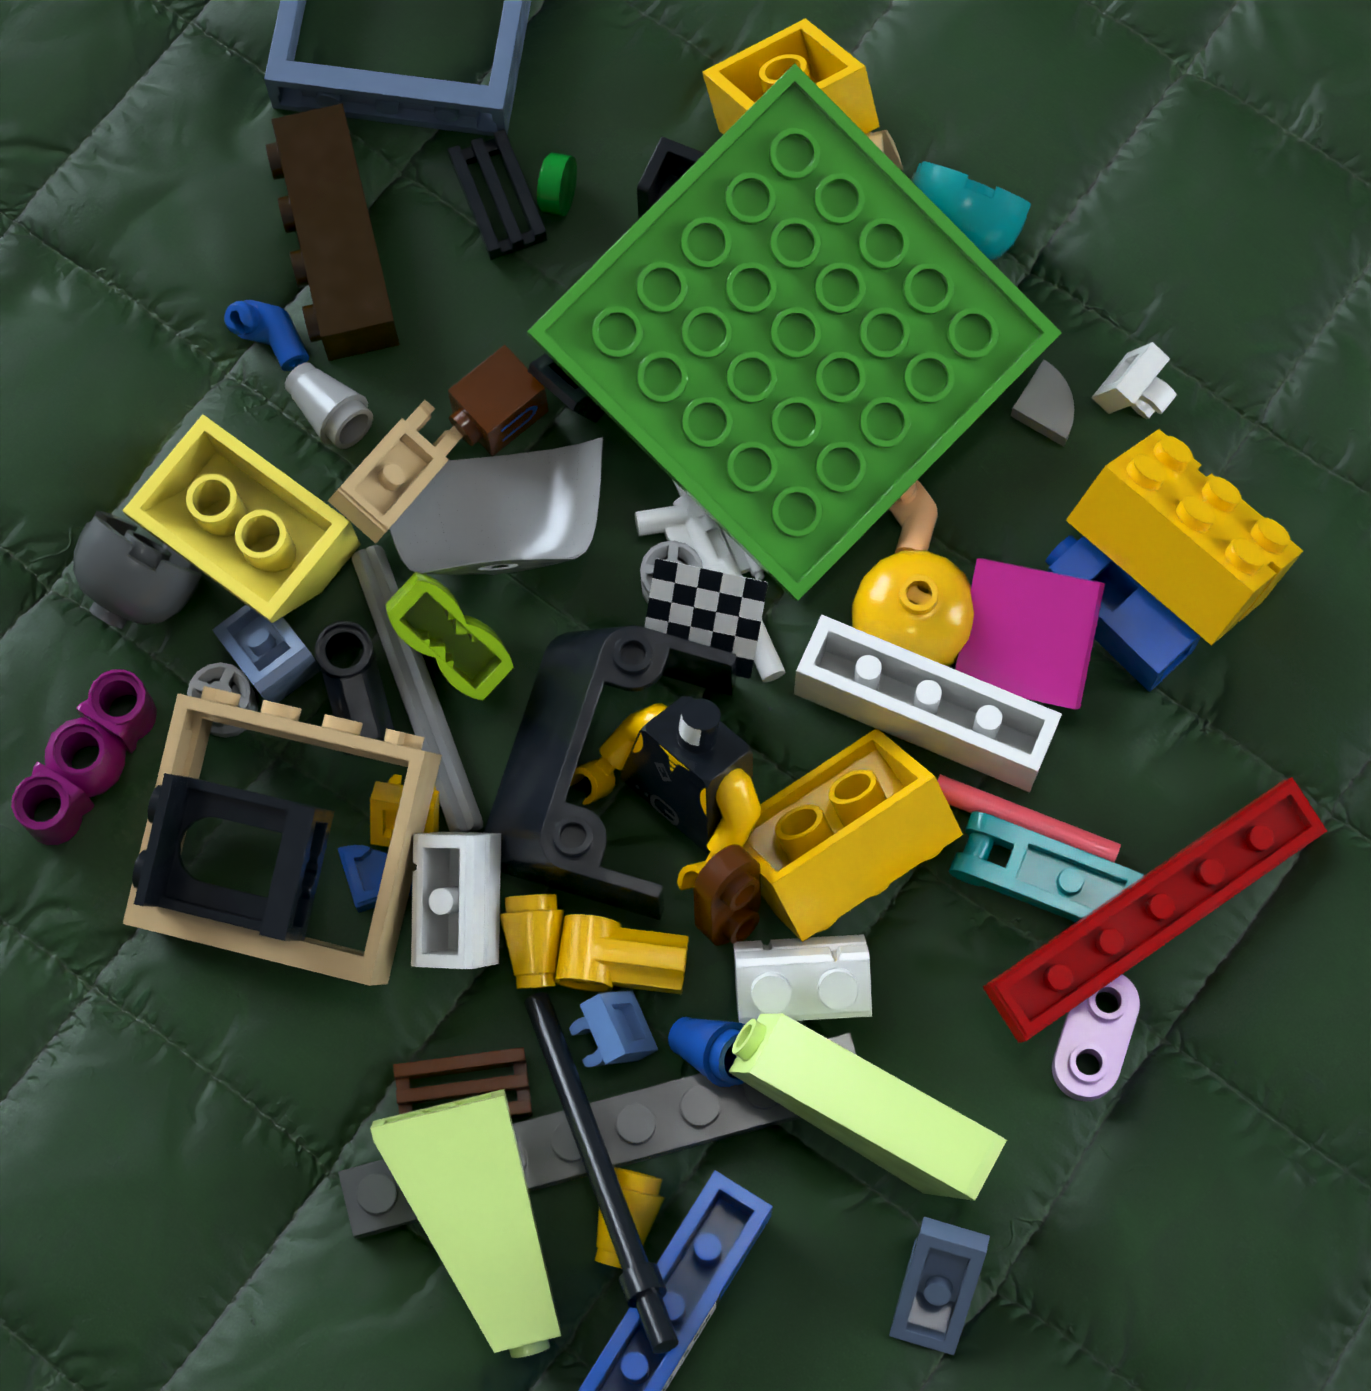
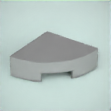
M1043 360L1013 406L1011 417L1064 447L1074 420L1073 395L1062 374L1049 362Z

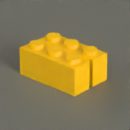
M1158 429L1105 465L1066 521L1212 646L1231 630L1238 621L1240 622L1265 600L1303 550L1290 540L1289 533L1282 525L1270 518H1264L1242 499L1239 490L1231 482L1214 476L1212 473L1207 477L1199 471L1202 465L1193 458V454L1186 444L1175 437L1167 436Z

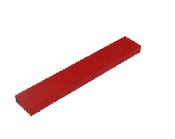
M1293 777L1285 779L983 986V989L1017 1042H1025L1326 833L1327 829Z

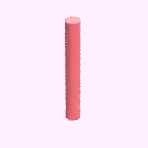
M939 775L937 781L950 806L968 813L978 811L995 816L1115 863L1121 844L952 778Z

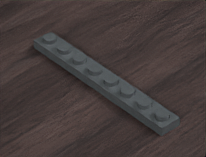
M851 1033L828 1038L856 1054ZM701 1073L590 1103L612 1165L619 1168L801 1118L747 1083L730 1087H719ZM564 1110L513 1124L529 1192L588 1176ZM384 1159L338 1171L355 1239L419 1222Z

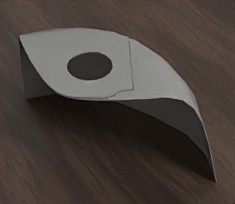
M603 437L550 450L448 460L390 528L393 542L401 560L409 570L420 574L496 575L536 569L578 558L587 551L593 540L600 498ZM498 565H506V566H509V567H502V568H492V567L498 566Z

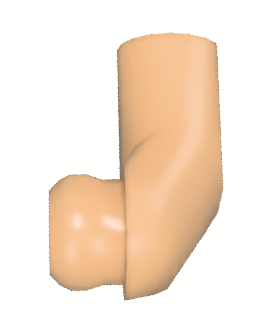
M917 480L889 508L902 527L895 554L900 551H928L938 511L929 493Z

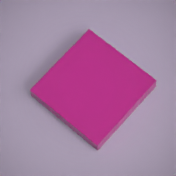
M977 558L970 591L974 611L972 630L968 641L958 653L955 670L1028 700L1075 710L1080 709L1105 583Z

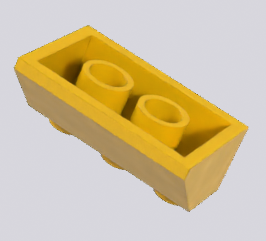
M875 728L760 804L761 813L743 848L760 864L761 895L775 915L803 942L815 933L830 928L839 917L869 897L876 896L885 891L890 883L920 863L936 857L944 847L961 837L963 833L936 777L883 732Z

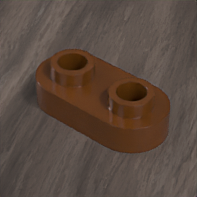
M738 844L727 846L715 854L699 872L693 887L695 926L714 945L721 946L728 942L734 944L735 942L743 941L754 931L760 920V916L757 913L761 903L760 864Z

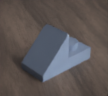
M245 605L212 629L260 695L267 701L279 703L321 670L311 652L283 617L271 623L248 605Z
M924 1217L918 1237L913 1244L889 1336L954 1355L985 1260L990 1236Z

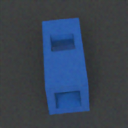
M1072 535L1066 537L1046 558L1045 562L1050 566L1048 572L1105 583L1094 639L1147 691L1151 692L1195 650L1201 636L1084 536L1079 540H1076Z

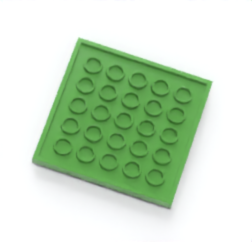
M795 63L527 331V335L795 602L858 541L1062 333Z

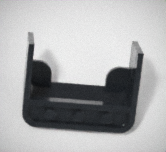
M641 626L573 631L561 634L553 639L547 646L484 831V833H501V872L661 920L664 911L663 886L600 867L607 847L606 830L601 819L592 811L567 803L565 800L603 685L625 691H641L654 685L661 676H666L732 696L736 682V654Z

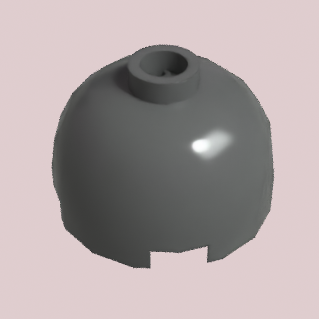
M96 511L92 520L87 522L83 528L73 556V571L78 585L94 601L89 611L100 620L120 629L124 627L127 620L142 625H151L164 622L180 612L197 590L198 582L202 577V571L164 543L161 546L150 538L135 532L138 528L137 525L113 514Z

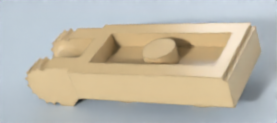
M425 399L406 421L403 418L398 421L328 500L330 504L375 544L447 463L449 459L446 455L463 437L457 428L453 426L450 430H445L433 445L425 439L418 431L431 419V413L435 409Z

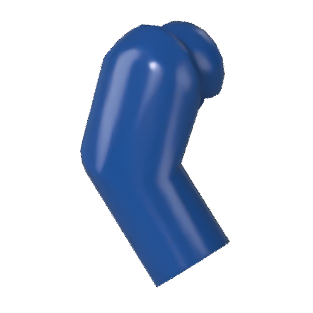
M255 300L236 301L226 309L224 321L229 331L243 339L270 345L283 371H291L298 365L308 362L309 355L289 313L285 309Z

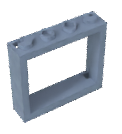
M280 0L264 77L272 108L305 112L343 103L347 118L493 136L494 132L505 129L508 135L531 0H504L489 86L294 61L306 0Z

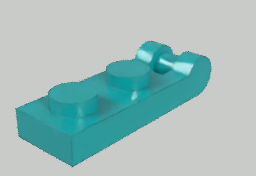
M978 811L971 813L964 830L969 835L963 852L955 853L949 868V873L958 880L975 886L987 887L1074 922L1085 917L1144 875L1016 824ZM993 845H999L1012 850L1006 868L987 861Z

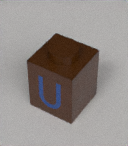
M503 345L448 389L453 412L449 416L450 423L463 435L462 439L467 444L473 446L479 442L492 457L549 412L545 387L528 372L527 367L506 345Z

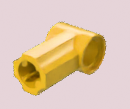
M585 914L566 915L563 918L554 982L564 987L583 991L606 992L611 991L613 986L682 995L689 936L622 928L619 922L600 916Z

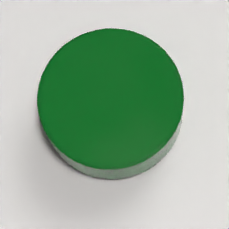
M552 152L544 159L537 184V204L542 213L566 216L569 212L577 183V162L574 156Z

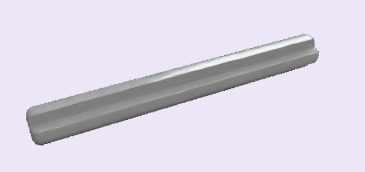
M379 545L361 549L352 555V562L414 734L425 737L422 747L423 751L442 755L435 788L439 791V803L450 832H477L483 828L482 816L423 655L411 648L399 637L392 627L385 604L399 589L385 551Z

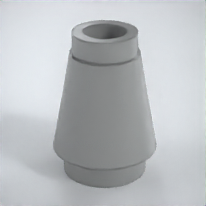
M306 362L298 365L286 378L285 390L291 395L323 443L328 445L334 444L339 449H346L359 442L370 429L373 422V413L368 409L366 397L320 369H316L311 363Z

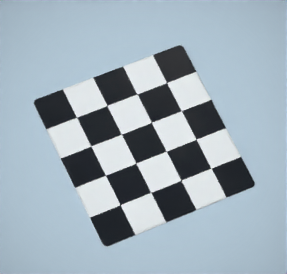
M656 559L645 628L736 654V676L749 679L753 669L768 583L752 578Z

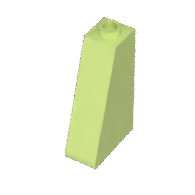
M782 1013L760 1014L757 1020L754 1018L749 1020L741 1029L733 1044L732 1053L737 1057L728 1071L730 1074L924 1194L975 1201L1007 1141L995 1132Z
M505 1089L373 1121L370 1129L377 1149L493 1352L496 1353L509 1349L512 1358H520L538 1354L549 1349V1339L561 1336L560 1322Z

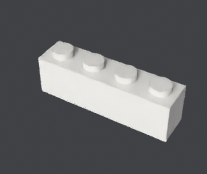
M821 615L796 670L795 695L1029 793L1062 715L1052 709L824 615Z

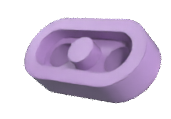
M1120 975L1067 1013L1052 1061V1074L1059 1089L1075 1100L1092 1101L1103 1097L1111 1090L1120 1075L1140 1008L1138 992L1134 984L1124 975ZM1101 992L1113 994L1118 1001V1010L1112 1013L1101 1011L1096 1005V995ZM1083 1053L1095 1056L1099 1062L1098 1073L1094 1075L1082 1073L1076 1065L1077 1056Z

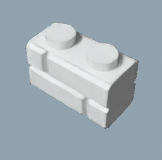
M430 832L413 834V862L417 865V870L413 871L411 966L475 969L499 964L501 833Z
M864 934L810 937L803 942L799 938L771 940L769 945H763L761 940L741 941L733 944L739 1023L746 1024L753 1018L757 1020L760 1014L782 1013L795 1021L872 1016L870 957Z

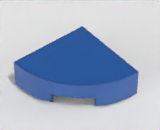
M350 845L337 848L358 913L375 908L387 853L364 845ZM411 884L409 896H412V884Z

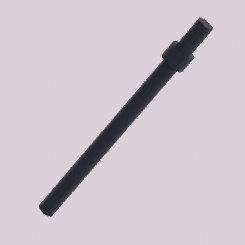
M545 992L535 993L529 996L524 1004L623 1270L619 1277V1282L629 1307L637 1308L652 1352L655 1354L666 1353L677 1347L679 1341L663 1301V1297L667 1293L665 1283L658 1265L648 1261L550 996Z

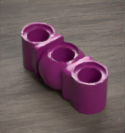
M112 669L102 673L94 680L88 693V699L81 702L76 708L81 717L66 721L51 733L45 749V765L37 761L33 766L32 775L25 778L16 787L12 795V811L15 818L36 841L46 845H59L69 841L78 832L82 824V816L90 812L95 806L90 797L104 794L119 782L125 766L126 751L132 754L136 749L138 739L143 738L152 730L157 717V708L143 682L134 673L124 669ZM124 695L137 697L134 708L128 714L121 717L109 715V709L117 698ZM87 746L99 748V755L91 766L84 769L72 768V759L80 749ZM48 798L61 799V807L52 819L45 822L34 821V812L42 801Z

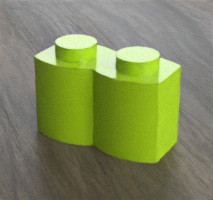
M415 572L385 604L390 623L399 637L414 650L424 655L435 657L439 669L448 682L461 693L471 698L483 701L514 668L512 660L498 635L480 620L463 615L452 593L431 576Z

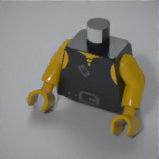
M682 696L669 707L662 703H656L630 714L599 748L602 756L598 760L589 761L576 767L570 786L575 785L585 777H588L592 785V792L584 799L582 804H590L613 791L615 786L613 771L615 769L621 770L620 779L704 852L709 853L705 861L690 864L681 869L677 879L680 890L693 888L699 872L719 851L734 844H738L743 848L761 813L760 802L753 785V752L749 745L720 721L721 713L715 703L702 698L694 699L690 696Z

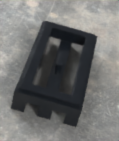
M505 129L494 132V139L485 142L482 137L471 141V147L461 150L459 145L448 149L450 161L490 260L547 241L545 227ZM499 154L530 229L528 232L521 234L491 161L490 157ZM478 162L508 239L498 242L467 165Z

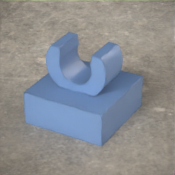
M633 990L599 993L579 1004L585 1017L575 1020L569 1028L572 1036L591 1032L596 1042L597 1050L582 1059L585 1067L639 1061L658 1050Z

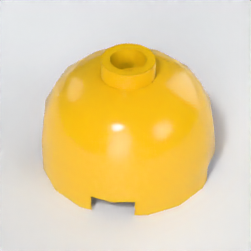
M926 550L900 551L881 559L861 580L852 603V627L950 667L957 661L958 653L968 641L972 630L974 611L970 592L971 585L966 574L946 557Z

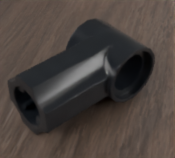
M350 621L335 622L327 626L319 634L315 644L316 658L322 671L333 716L361 722L363 726L360 736L384 741L386 728L395 730L373 643L367 631L359 624ZM344 645H354L363 650L361 660L350 668L341 669L330 663L332 654ZM343 752V754H344L345 756H346V755H352V754Z

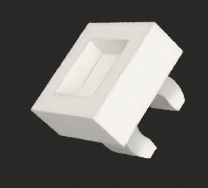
M1153 342L1128 352L1091 398L1108 414L1131 406L1134 411L1145 419H1149L1155 411L1158 414H1162L1177 396L1175 391L1166 382L1156 377L1170 358Z

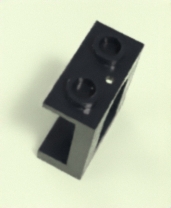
M164 773L162 785H158L154 789L149 801L148 821L152 824L147 849L139 854L133 869L132 883L134 888H137L134 904L147 907H162L260 931L259 935L282 941H305L335 811L197 778ZM212 817L283 833L268 897L206 883L193 877L184 867L181 858V842L186 831L195 822Z

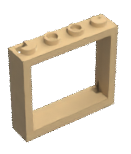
M207 686L203 687L201 698L178 693L155 788L158 785H162L164 773L199 779L213 722L408 767L365 951L305 937V941H282L259 935L260 931L162 907L135 905L137 888H134L133 883L123 924L369 986L388 984L413 880V871H415L416 864L413 862V834L424 833L442 755L422 750L425 737L386 728L384 741L360 736L363 723L324 714L321 727L299 722L302 709L263 700L261 712L238 707L241 694ZM148 819L140 853L147 849L152 824ZM185 833V835H184V837H183V839H182V842H181V852H182V848H183V844H184V840H185L186 833Z

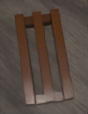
M524 1047L393 1064L399 1114L412 1112L414 1103L481 1095L505 1089V1091L516 1090L517 1101L508 1102L511 1119L533 1116ZM514 1067V1075L411 1088L410 1080Z

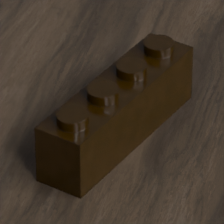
M343 103L271 119L276 142L265 144L273 179L285 178L288 196L277 199L286 234L297 231L301 249L291 251L290 257L298 288L310 287L313 304L302 306L310 342L322 340L328 361L400 345Z

